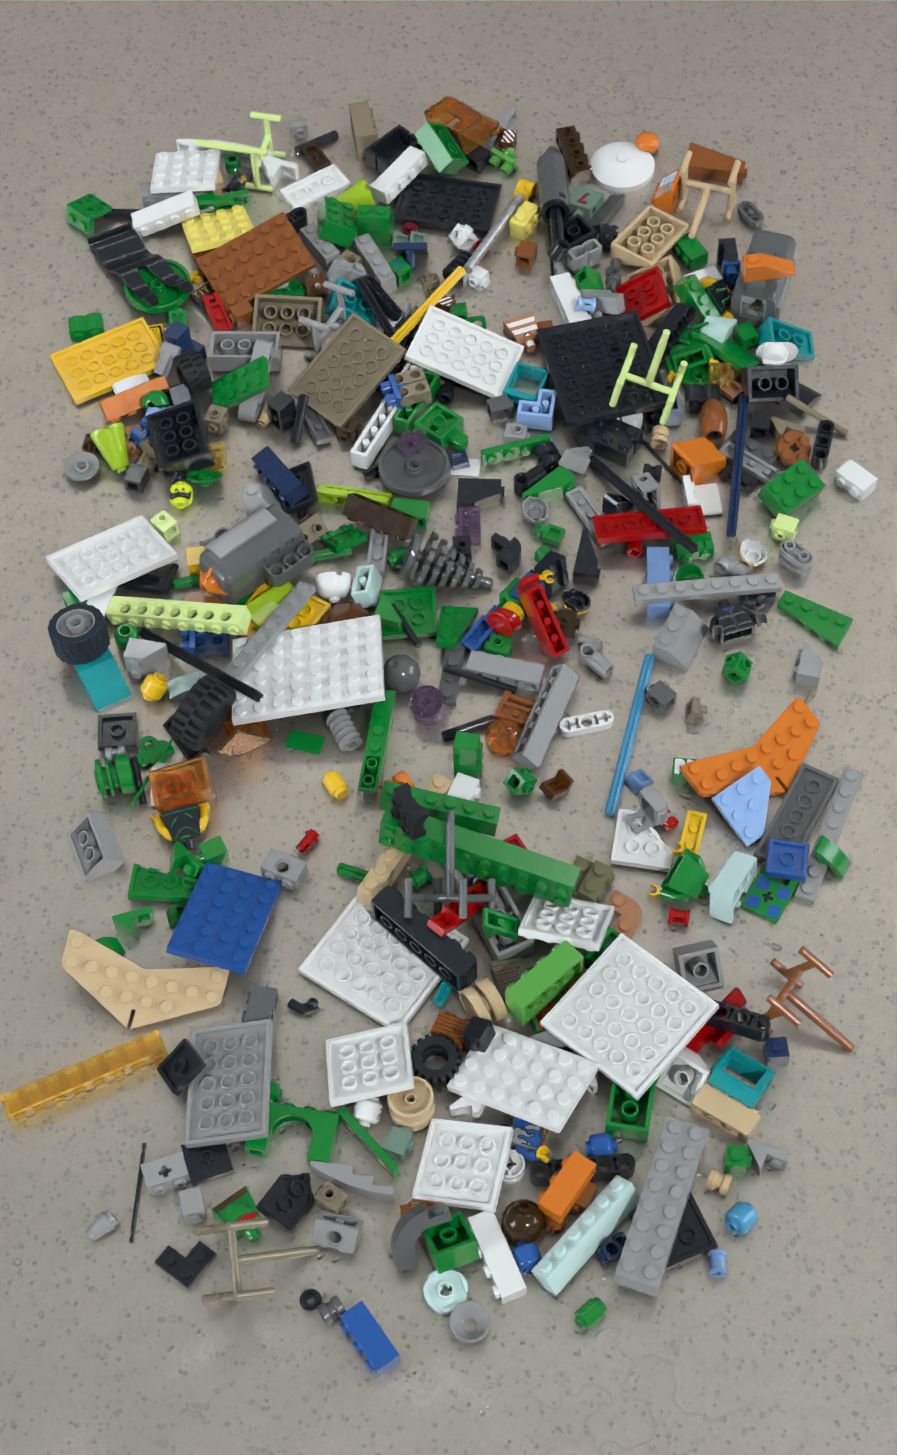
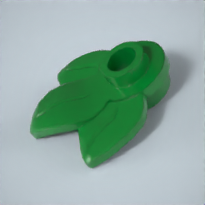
M153 736L143 737L140 740V751L137 754V762L140 767L144 768L149 763L154 766L168 742L157 740ZM151 742L152 746L147 747L146 743ZM170 745L160 763H166V755L175 753L172 745Z

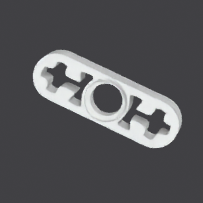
M608 710L567 717L560 721L559 731L564 737H573L607 730L614 724V715ZM588 720L592 725L584 727L581 723ZM569 725L571 729L567 730L565 726Z

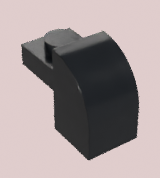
M495 532L491 536V548L499 552L496 555V566L511 575L521 564V544L516 537L509 541L505 536Z

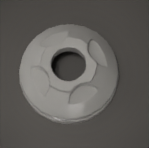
M475 1301L462 1302L451 1312L449 1319L450 1329L453 1335L464 1343L478 1342L485 1337L490 1328L489 1313L480 1303ZM465 1321H475L477 1324L476 1329L472 1332L466 1331L463 1327Z

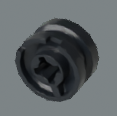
M604 222L599 233L598 242L602 246L607 245L608 248H611V243L618 235V232H616L618 226H610L609 223Z

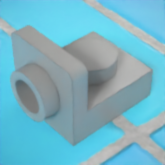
M305 119L290 121L292 139L308 137Z

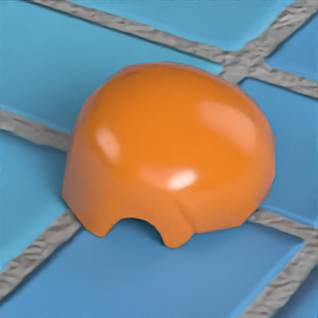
M646 131L637 136L635 144L639 150L650 151L652 154L655 151L658 152L660 141L656 134Z

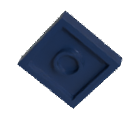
M427 242L393 243L395 255H406V262L412 267V270L416 269V255H428Z

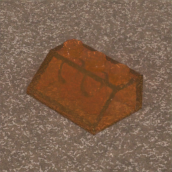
M205 755L148 772L154 805L160 815L161 812L195 803L199 805L217 799L214 782Z

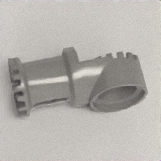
M720 556L713 565L714 569L722 575L729 573L741 576L751 575L753 572L752 566L748 567L741 564L739 560L732 561L724 556Z

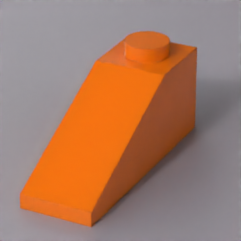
M762 253L742 256L741 272L744 283L796 276L792 260Z

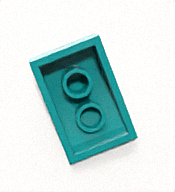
M339 277L335 284L355 290L354 297L343 294L346 319L354 312L372 326H376L378 320L358 287ZM333 290L324 312L328 316H331L338 307L336 291Z
M768 317L757 329L759 346L766 342H789L795 344L798 348V353L793 360H813L815 358L811 331L772 317Z
M109 648L100 658L93 662L80 665L73 664L97 712L132 697Z

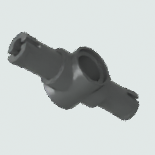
M615 258L612 259L611 266L605 269V290H611L612 293H616V287L621 285L620 266L622 262L618 258L616 262Z

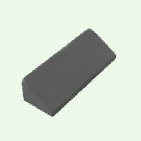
M625 194L610 195L588 222L598 233H600L603 223H609L625 203Z

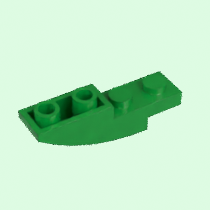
M247 189L215 196L214 192L195 196L199 210L213 206L214 211L212 212H216L218 209H229L235 205H250Z

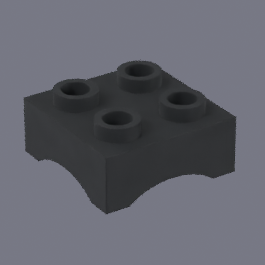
M407 782L394 788L390 812L394 820H398L404 835H408L411 841L426 835L423 825L428 817V811L414 800L411 786Z

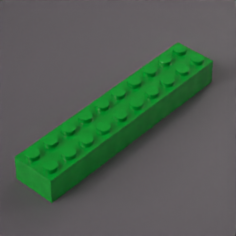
M388 803L380 821L379 843L385 847H392L401 850L405 854H413L423 860H430L446 867V822L428 816L423 825L426 835L411 841L409 836L404 835L398 820H394L390 812L392 803ZM455 825L456 870L464 874L468 873L477 876L481 880L495 878L496 884L501 887H508L519 893L535 896L539 900H546L557 906L569 908L577 887L580 867Z

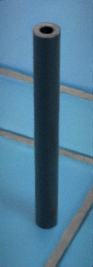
M445 665L443 672L503 691H512L513 694H516L517 691L516 686L449 665Z

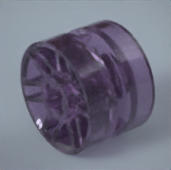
M420 686L412 692L409 698L410 710L417 721L423 725L431 726L438 724L446 716L447 703L441 692L434 686Z

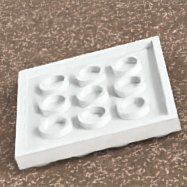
M209 149L205 151L192 150L191 152L156 153L150 184L151 194L186 192L189 190L192 192L216 190L221 157L220 150Z
M533 896L519 926L518 935L524 936L527 939L544 940L547 943L562 944L567 940L573 947L584 948L587 951H599L613 917L615 906L572 898L571 904L567 908L557 906L546 900H539Z
M407 1022L325 1040L329 1102L331 1107L415 1088Z
M431 1118L411 1199L414 1202L446 1204L452 1207L496 1212L514 1134L513 1128Z

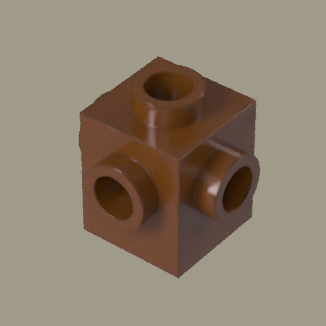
M318 273L312 274L311 278H306L307 295L324 297V294H327V290H330L323 287L324 281H328L326 276ZM318 282L322 285L319 289L315 287V284Z

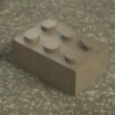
M368 101L349 104L351 130L358 161L366 160L365 149L378 140L377 130H374L376 128L375 119H372L373 109L369 108Z

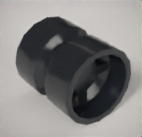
M553 442L542 443L536 448L534 455L541 466L545 468L547 475L560 466L558 463L562 456Z

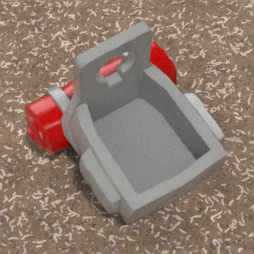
M651 786L640 790V809L626 819V823L637 835L652 826L661 825L666 831H670L679 824L676 814L668 809L669 805L664 795ZM645 817L646 819L641 827L633 824L636 818L642 819Z

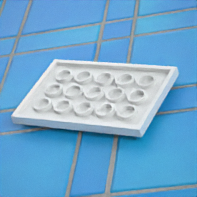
M430 305L404 359L494 398L503 395V390L525 346Z
M142 515L46 556L47 563L80 602L178 559L176 551Z
M493 1025L496 1035L486 1052H474L471 1050L468 1052L461 1066H459V1071L454 1074V1077L447 1084L448 1091L560 1134L599 1070V1063Z

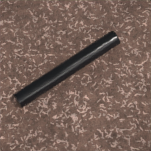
M391 604L402 620V629L415 648H420L422 643L396 605Z
M133 756L130 758V763L138 792L143 781L137 757ZM143 790L138 798L141 809L148 807L145 790Z

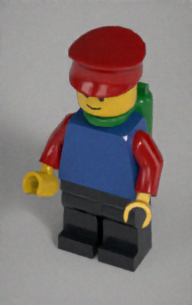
M550 550L534 567V570L531 569L522 579L515 578L499 594V608L487 616L489 627L505 637H511L514 631L521 628V621L524 617L528 618L516 589L530 581L539 582L543 585L545 594L550 601V598L553 597L554 592L560 586L565 587L569 584L566 557ZM551 603L552 610L555 616H557L559 609L555 603Z

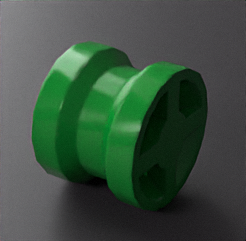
M235 153L225 156L226 171L229 174H235L241 166L240 156Z

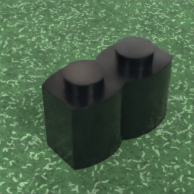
M714 383L685 385V410L699 411L703 403L709 399L721 401L720 385Z

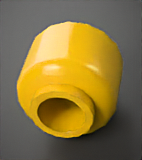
M157 672L148 674L140 686V690L143 693L142 696L148 701L160 700L168 689L166 677Z

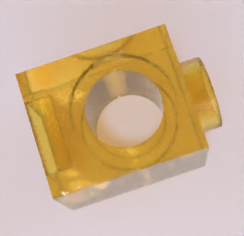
M710 363L709 383L719 384L720 388H730L731 381H734V370H731V363Z

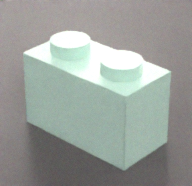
M374 564L357 567L351 596L356 603L361 604L362 608L376 607L383 578Z

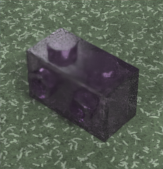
M480 506L458 507V514H455V525H458L459 529H455V536H470L471 546H481Z

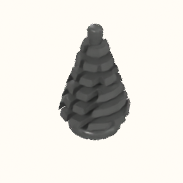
M434 531L431 533L423 552L419 551L422 535L418 532L414 533L400 570L401 574L407 575L414 563L418 562V568L414 575L416 578L413 580L414 586H420L425 579L427 580L424 583L425 587H431L437 578L438 584L436 587H443L450 574L448 587L451 588L456 586L459 578H462L460 580V588H466L469 582H472L471 588H478L479 585L487 589L492 587L493 579L484 577L483 571L480 568L473 572L475 563L469 560L465 569L462 568L466 560L463 554H459L454 564L457 549L451 546L447 552L448 547L446 546L448 542L443 538L438 544L439 535Z

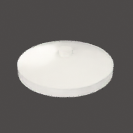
M614 142L604 145L593 154L590 161L593 180L602 188L613 192L623 193L641 189L651 181L654 175L655 163L650 152L641 151L636 147V144L630 142Z

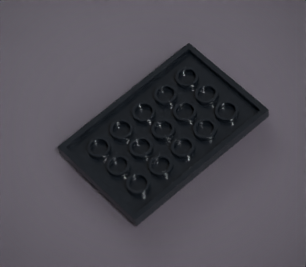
M419 173L400 192L393 214L394 223L404 224L406 222H413L418 226L453 231L458 223L464 226L467 224L473 229L474 234L487 235L492 226L502 191V184Z

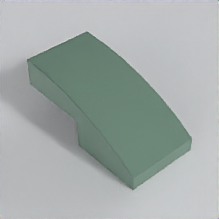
M411 231L410 235L394 232L391 249H393V243L426 242L427 234Z

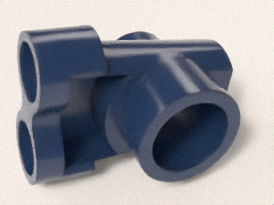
M622 1231L613 1235L612 1240H608L595 1251L602 1265L620 1259L627 1239Z

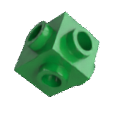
M742 652L727 655L721 674L732 684L747 681L753 662Z
M520 767L512 768L502 783L515 796L528 795L533 791L538 779L529 768Z

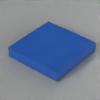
M770 838L765 876L805 882L810 844Z

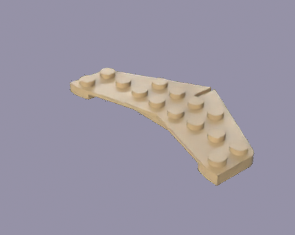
M71 929L61 959L62 967L126 1028L128 1027L132 1010H136L131 1029L217 1007L222 1002L230 972L218 967L143 969L85 934Z

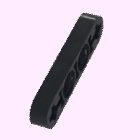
M364 275L365 282L385 315L393 321H398L403 313L402 310L374 278Z

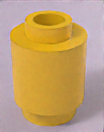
M328 771L324 774L322 784L332 797L340 800L349 793L348 785L338 771Z

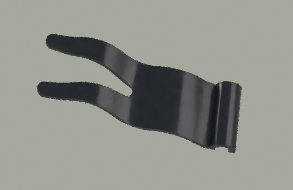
M131 223L87 238L92 253H96L103 267L109 273L117 274L129 289L140 299H145L148 305L155 306L159 301L155 292L149 289L138 270L141 268L149 270L166 286L178 287L184 293L193 291V285L189 280L178 276L160 255L152 254L147 250L135 229L132 228Z

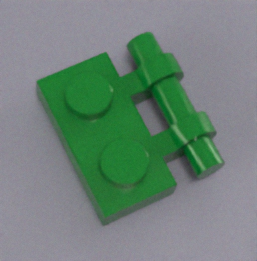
M344 524L335 531L330 530L320 537L322 543L327 542L328 548L337 554L368 541L367 534L359 529H355L353 524Z

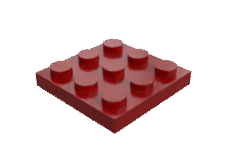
M658 265L616 287V293H623L625 310L623 312L637 310L641 321L671 306Z

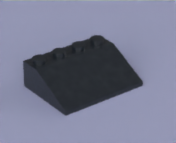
M196 399L146 415L159 471H199L215 465L203 414Z

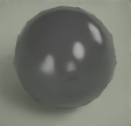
M405 654L394 655L385 662L383 666L384 684L388 689L396 691V693H406L417 686L421 672L418 663L412 657Z

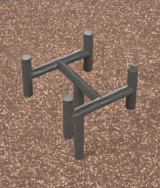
M447 810L446 894H442V878H434V893L412 894V878H404V918H412V902H434V916L441 913L442 902H459V919H467V903L488 902V909L496 911L495 878H488V894H467V879H459V894H454V810Z

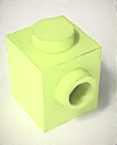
M165 510L150 519L153 528L166 542L180 533L178 522Z
M778 513L777 518L772 519L769 529L772 530L771 537L778 541L793 540L798 531L799 519Z

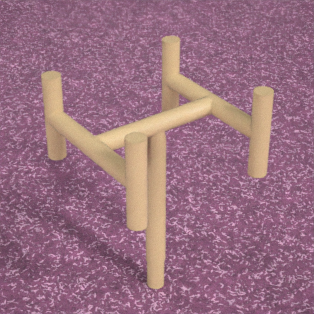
M686 151L679 171L681 184L676 212L682 213L689 193L687 186L703 189L691 224L689 238H695L710 191L729 194L724 222H730L737 201L735 193L737 175L741 165L740 160H735L727 183L730 187L688 180V168L692 151Z

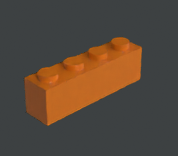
M159 376L100 400L98 403L105 420L114 423L121 420L120 416L136 414V410L143 407L141 401L145 394L152 390H161L169 386L165 376Z

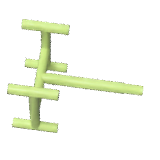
M251 111L250 118L262 119L264 123L265 136L260 148L209 140H195V146L250 154L254 183L246 182L245 188L273 192V186L260 183L259 167L263 157L268 156L269 151H273V157L286 158V152L273 150L270 121L281 122V115Z
M668 329L663 330L646 379L628 373L637 349V344L631 343L609 402L611 407L616 406L626 379L669 395L659 421L662 425L667 423L688 365L686 361H681L672 388L653 382L670 335Z

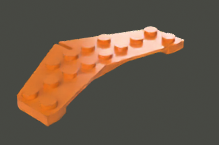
M799 697L791 702L754 746L691 761L681 766L679 770L699 796L714 797L760 766L771 780L769 796H782L788 792L819 728V721Z

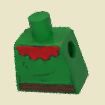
M246 1185L211 1209L214 1218L220 1224L261 1218ZM257 1228L236 1231L237 1240L246 1235L251 1243L258 1240L262 1235Z

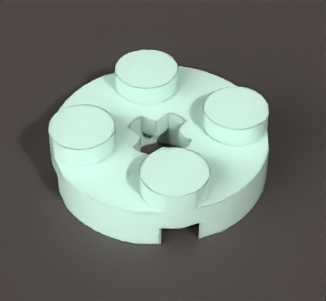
M435 1270L428 1276L423 1289L424 1298L427 1305L435 1313L451 1314L458 1304L467 1301L468 1285L461 1273L449 1270L438 1274L437 1270ZM443 1286H446L447 1289H452V1291L449 1292L450 1295L445 1296L444 1294H440Z

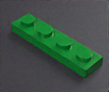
M549 433L483 449L481 450V463L483 466L493 465L534 454L539 445L551 442Z

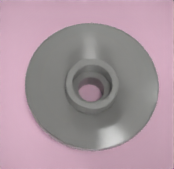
M89 452L75 453L68 457L64 463L65 474L70 479L76 481L88 480L99 470L97 457Z

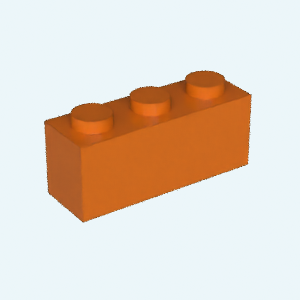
M575 1150L571 1156L567 1155L564 1158L560 1172L553 1174L549 1181L551 1185L547 1190L543 1189L537 1198L538 1208L543 1214L561 1224L596 1173V1164Z

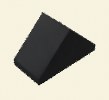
M604 493L602 512L606 515L626 513L634 504L622 494Z

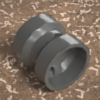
M337 1295L331 1297L330 1301L326 1304L321 1303L317 1306L327 1326L346 1312Z

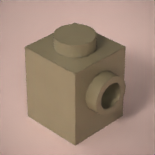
M326 1181L323 1186L320 1185L314 1194L316 1206L322 1210L340 1215L350 1202L349 1195L329 1181Z

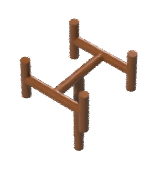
M804 946L799 949L798 953L807 962L787 969L774 958L770 965L788 981L777 998L772 994L766 998L771 1007L762 1015L767 1016L770 1020L784 1016L798 1027L802 1020L783 1005L787 998L788 1001L837 1043L841 1044L849 1052H852L855 1045L792 992L794 986L799 990L804 986L805 983L800 980L804 971L816 967L827 978H830L834 972ZM742 1005V1006L740 1007V1008H743V1009L748 1010L744 1005Z

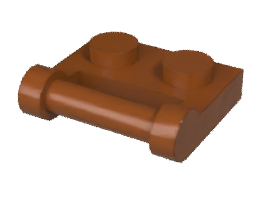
M505 690L496 710L495 719L524 728L532 709L509 701L533 708L536 700L512 694V691Z

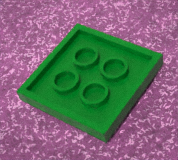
M435 586L379 590L380 598L385 594L389 602L396 605L417 637L437 636ZM382 629L383 640L408 638L404 630L401 633Z

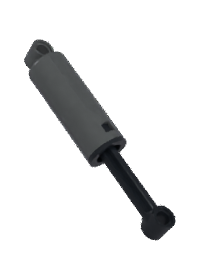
M550 146L537 161L540 211L543 221L550 224L552 243L547 254L552 260L560 262L570 250L569 243L564 240L563 222L568 220L570 216L565 159L557 148Z

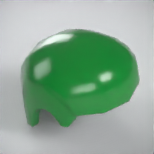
M161 390L148 392L141 401L145 409H148V407L160 408V405L170 406L167 395Z
M693 563L681 566L676 573L677 581L705 579L702 569Z

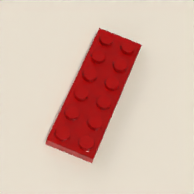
M701 505L657 509L686 535L707 533ZM643 511L593 516L597 545L671 537Z

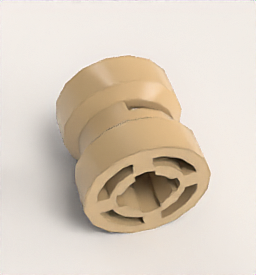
M663 425L654 426L651 431L650 445L653 449L664 450L668 446L669 429Z
M712 1168L705 1188L709 1190L719 1189V1193L726 1196L733 1175L728 1173L722 1175L719 1170Z

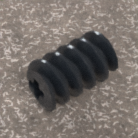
M467 250L460 251L443 269V278L446 280L458 266L464 267L472 253Z

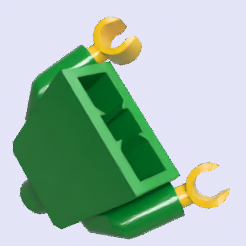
M696 340L689 341V345L682 343L671 347V353L665 358L667 374H669L667 376L669 385L675 379V372L678 371L681 361L688 363L686 369L709 362V372L713 374V368H717L720 371L719 362L714 360L715 357L710 347Z
M676 842V846L681 849L675 850L672 848V854L677 856L660 886L663 889L660 890L656 884H651L650 886L656 888L657 891L656 893L648 892L649 896L655 898L660 895V898L672 902H687L689 899H696L698 895L705 899L708 898L710 893L705 883L709 874L705 871L706 868L701 857L689 849H684L681 842Z

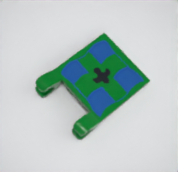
M765 860L740 907L777 924L800 881L790 880L788 886L765 876Z

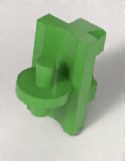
M494 147L491 149L492 156L488 161L491 167L497 168L500 163L503 164L500 170L507 176L512 171L517 172L519 169L516 166L515 159L517 156L514 154V148H503L502 151Z

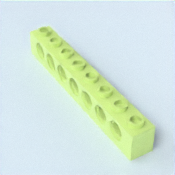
M112 596L105 613L111 624L116 626L132 624L135 627L140 626L151 629H178L181 631L190 630L200 633L213 632L216 634L227 633L232 635H246L252 618L247 606L125 596Z

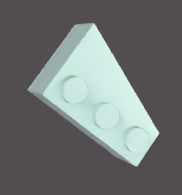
M734 851L731 857L726 859L723 869H719L716 879L711 881L708 887V892L710 893L709 917L732 924L734 920L733 911L735 907L740 908L742 903L739 899L743 892L747 893L756 875L757 857Z

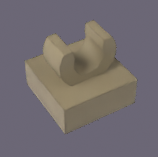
M693 696L685 705V722L693 723L696 718L703 719V713L707 714L708 707L700 705L699 697Z

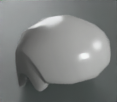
M529 496L523 501L521 511L526 521L535 524L536 522L542 523L547 519L549 507L541 497Z

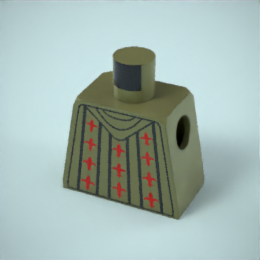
M522 958L490 962V973L504 1004L506 988L511 983H516L520 980L526 970L534 968L526 969Z

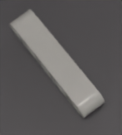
M257 339L251 361L261 356L267 358L268 375L275 352V342ZM265 391L240 403L238 420L253 423L258 421Z

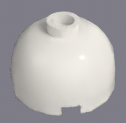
M336 572L318 574L315 577L316 591L322 598L329 600L330 603H338L340 599L345 598L349 594L352 587V575L346 572H342V575H336Z

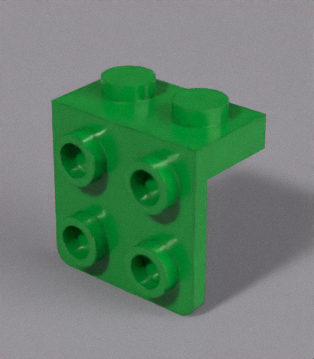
M87 194L67 204L66 221L89 236L94 234V219L111 212L112 207L95 195Z

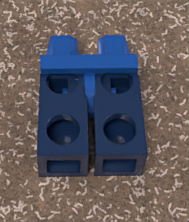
M180 630L181 639L189 638V641H180V647L197 657L221 654L222 657H230V634Z

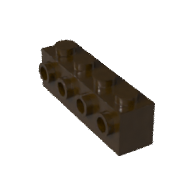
M574 125L556 128V144L565 159L566 172L570 184L590 182L592 166L588 165L587 153L584 154V144L580 142L579 131H576Z
M357 493L348 494L342 515L347 516L348 520L362 522L363 526L367 528H377L380 533L385 535L392 534L395 536V539L400 541L412 539L419 519Z

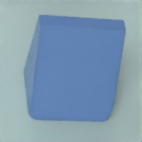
M643 769L629 772L624 780V784L635 795L639 794L642 788L654 783Z

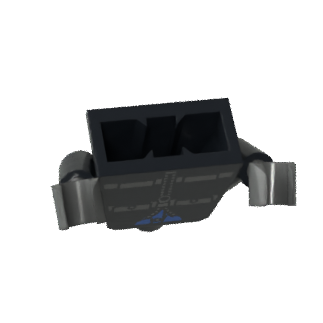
M727 599L719 601V608L715 610V616L711 618L709 632L712 634V638L718 635L719 643L724 644L753 636L755 624H757V627H760L761 623H768L765 613L756 615L744 608L740 603L730 605Z

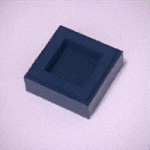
M465 450L448 454L453 471L470 467Z

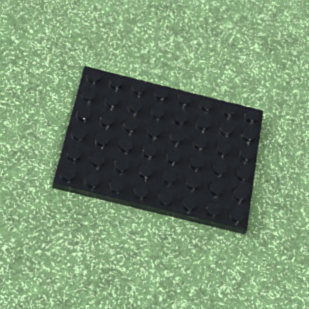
M637 310L620 313L619 315L613 314L537 329L538 340L567 428L664 409L668 394L626 379L616 406L611 407L609 405L631 343H636L637 349L628 373L646 379L654 357ZM658 369L653 382L664 385Z

